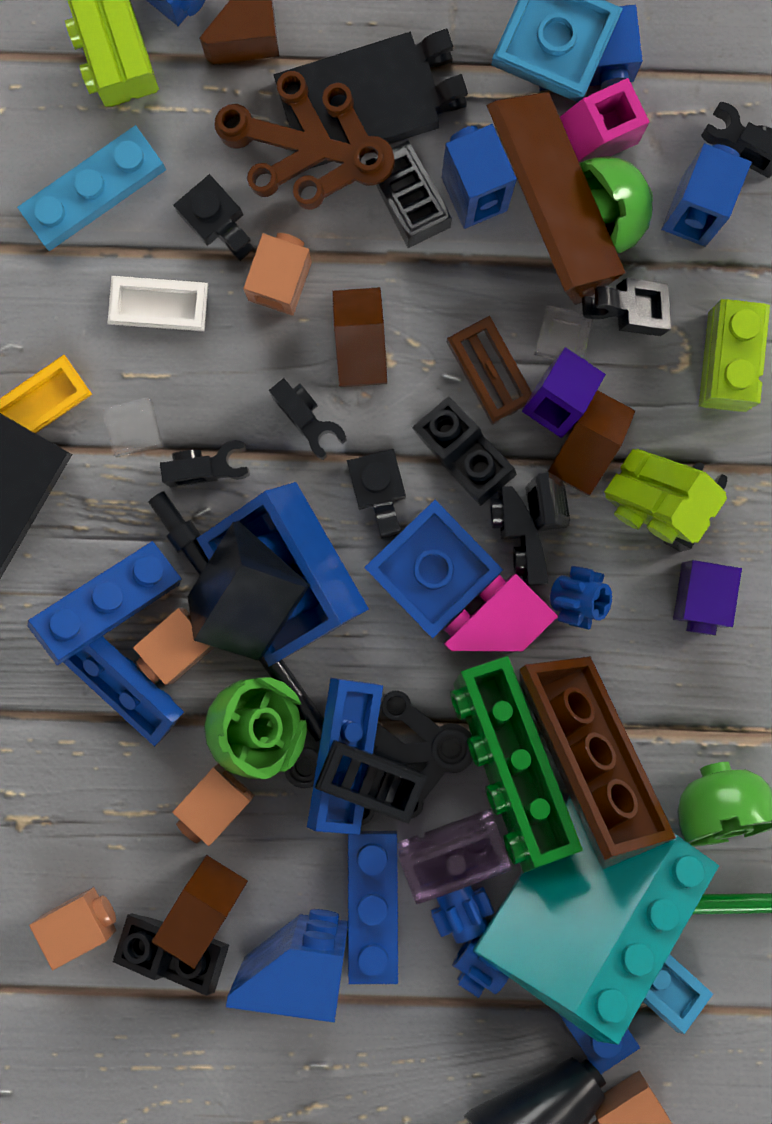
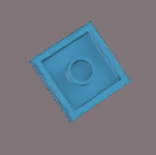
M518 0L493 55L491 65L578 103L584 98L623 8L605 0Z

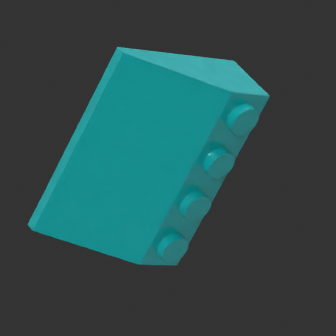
M569 796L565 804L583 851L526 873L522 871L474 947L473 952L597 1042L618 1045L720 865L675 834L676 838L665 844L602 869Z

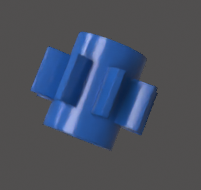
M571 566L570 576L561 575L555 580L550 592V603L555 611L560 612L558 616L559 622L589 630L591 629L592 619L600 621L607 616L612 604V591L609 585L602 583L604 579L603 573L594 572L593 569Z
M469 880L457 882L439 891L435 895L439 907L431 910V916L440 936L444 937L452 933L455 942L458 944L482 935L489 925L485 917L495 913L484 887L473 891Z
M479 937L464 942L452 964L453 967L461 971L457 977V980H459L458 985L477 998L480 997L484 988L493 994H497L509 979L508 976L473 952L480 939Z

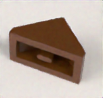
M229 0L199 38L205 58L212 64L279 57L273 0Z
M381 288L333 291L334 332L339 387L387 384Z
M597 390L584 415L569 430L547 472L559 477L565 484L590 496L621 448L636 410Z
M206 855L182 890L151 943L194 969L225 921L248 880Z

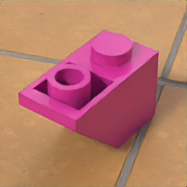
M629 78L583 98L560 116L579 163L595 157H611L639 144L650 123Z
M499 574L479 594L485 602L472 615L464 609L445 627L444 631L450 637L443 644L450 651L523 652L558 616L517 574L511 575L507 580Z

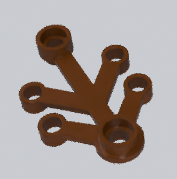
M296 71L283 73L277 81V90L283 102L292 107L304 132L255 119L251 116L248 109L239 104H229L223 107L216 115L215 130L223 143L228 147L235 149L243 148L254 140L295 151V153L272 166L267 163H258L251 167L247 175V181L253 192L260 197L273 195L281 184L324 160L340 163V166L319 179L311 175H305L295 182L293 195L302 208L312 210L319 207L324 198L354 181L366 186L377 185L385 181L394 169L395 157L391 146L381 137L367 135L353 109L354 100L351 91L342 83L329 85L324 90L322 99L327 112L332 117L339 119L350 144L330 139L308 98L309 90L306 81ZM298 83L301 85L299 91L295 94L285 93V89L289 84ZM334 96H346V101L341 106L335 107L330 105ZM235 116L240 117V123L236 127H226L229 119ZM372 152L378 155L377 161L372 165L361 163L362 157L367 153ZM270 174L271 180L266 186L259 187L256 185V180L260 175ZM308 186L317 188L315 196L311 199L301 198L304 188Z

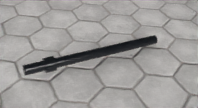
M162 491L151 498L148 503L169 531L166 537L177 553L183 551L197 573L201 575L209 562L196 539L201 534L191 520L185 521L165 491ZM264 657L259 659L271 678L284 682L297 694L301 702L300 705H296L299 710L300 719L306 720L308 731L316 742L321 739L324 718L285 662L281 660L269 667Z

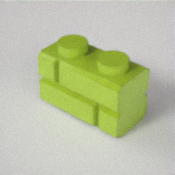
M68 0L73 18L65 20V25L74 49L83 48L87 63L81 64L79 67L89 94L97 92L104 106L110 108L128 102L131 98L138 99L156 93L159 90V86L131 1Z
M721 299L708 312L699 407L747 412L752 407L760 404L762 382L759 380V377L764 372L770 305Z
M640 449L631 450L620 467L622 472L615 474L604 491L605 498L617 507L614 515L619 520L637 530L644 523L652 534L670 544H673L676 537L690 543H698L710 526L709 519L716 517L727 500L726 492L706 472Z

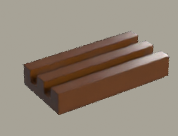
M490 315L447 338L448 346L492 425L501 421L506 416L516 413L525 406L532 392ZM482 331L488 337L520 396L514 401L477 336ZM465 340L469 342L503 407L497 409L462 345V342Z

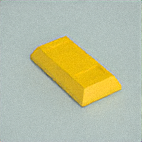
M62 355L1 397L0 413L32 432L38 433L93 394L68 358Z

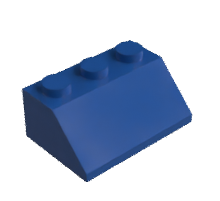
M297 482L264 491L196 538L208 560H210L231 524L239 521L310 584V587L263 656L269 667L369 610Z
M312 909L309 915H298L244 957L227 996L226 1007L335 1023L348 921L339 920L338 913L323 909Z

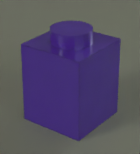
M564 347L544 372L521 412L562 439L584 415L606 374Z
M696 560L682 562L673 620L687 622L686 631L714 636H716L717 627H733L742 568Z

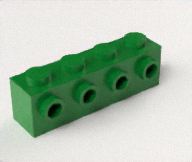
M505 656L461 671L453 684L455 690L450 691L451 702L457 717L460 720L466 718L472 737L467 739L469 751L477 767L483 766L490 783V785L485 786L487 800L495 815L501 814L508 834L503 835V840L511 862L514 865L520 863L523 873L583 851L509 657Z

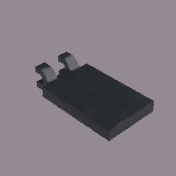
M448 28L430 34L418 44L414 43L410 31L273 74L277 86V81L283 73L287 71L299 72L304 77L308 86V98L330 139L348 144L350 142L339 119L332 117L327 112L322 99L324 90L333 83L345 84L350 89L354 100L353 109L367 135L381 137L389 144L439 129L437 114L458 110L467 106L465 96L468 95V91L462 74L445 79L436 86L430 67L452 63L453 58L450 51H453V44ZM291 83L285 89V93L295 94L299 91L301 85ZM336 95L332 98L330 105L335 107L341 106L347 97ZM281 99L289 128L304 132L292 107ZM324 160L323 162L315 165L314 167H318L330 163L332 161Z
M1 413L0 579L73 455Z

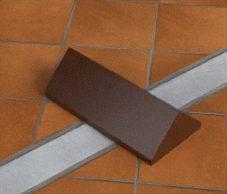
M549 92L495 100L486 106L564 291L575 305L582 303L584 296H593L596 287L608 286L624 275L625 270Z
M591 656L526 664L520 668L522 691L602 869L675 839L676 836Z

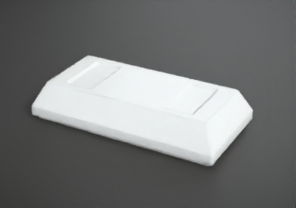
M111 276L107 323L109 325L205 331L208 283Z

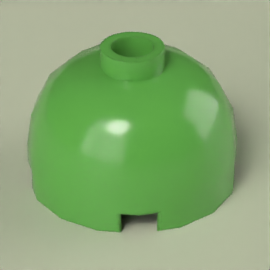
M595 157L579 163L617 254L634 247L648 230L653 211L652 191L644 176L629 161L615 157Z
M270 677L240 680L220 691L207 711L204 724L206 744L215 761L226 771L250 779L272 778L271 776L279 772H286L293 767L303 751L307 734L306 720H300L299 710L296 706L301 704L297 694L284 682Z
M718 762L700 768L702 777L689 783L680 796L677 812L681 835L693 847L729 842L727 838L743 834L746 838L772 830V788L761 776L749 770H731L729 762Z

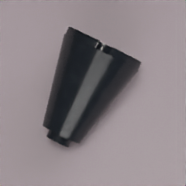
M571 1057L472 1108L464 1115V1118L469 1124H588L605 1100V1095L601 1088L606 1082L589 1060L585 1059L582 1063H579L575 1058Z

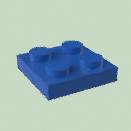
M436 500L425 508L364 567L431 638H434L503 571Z

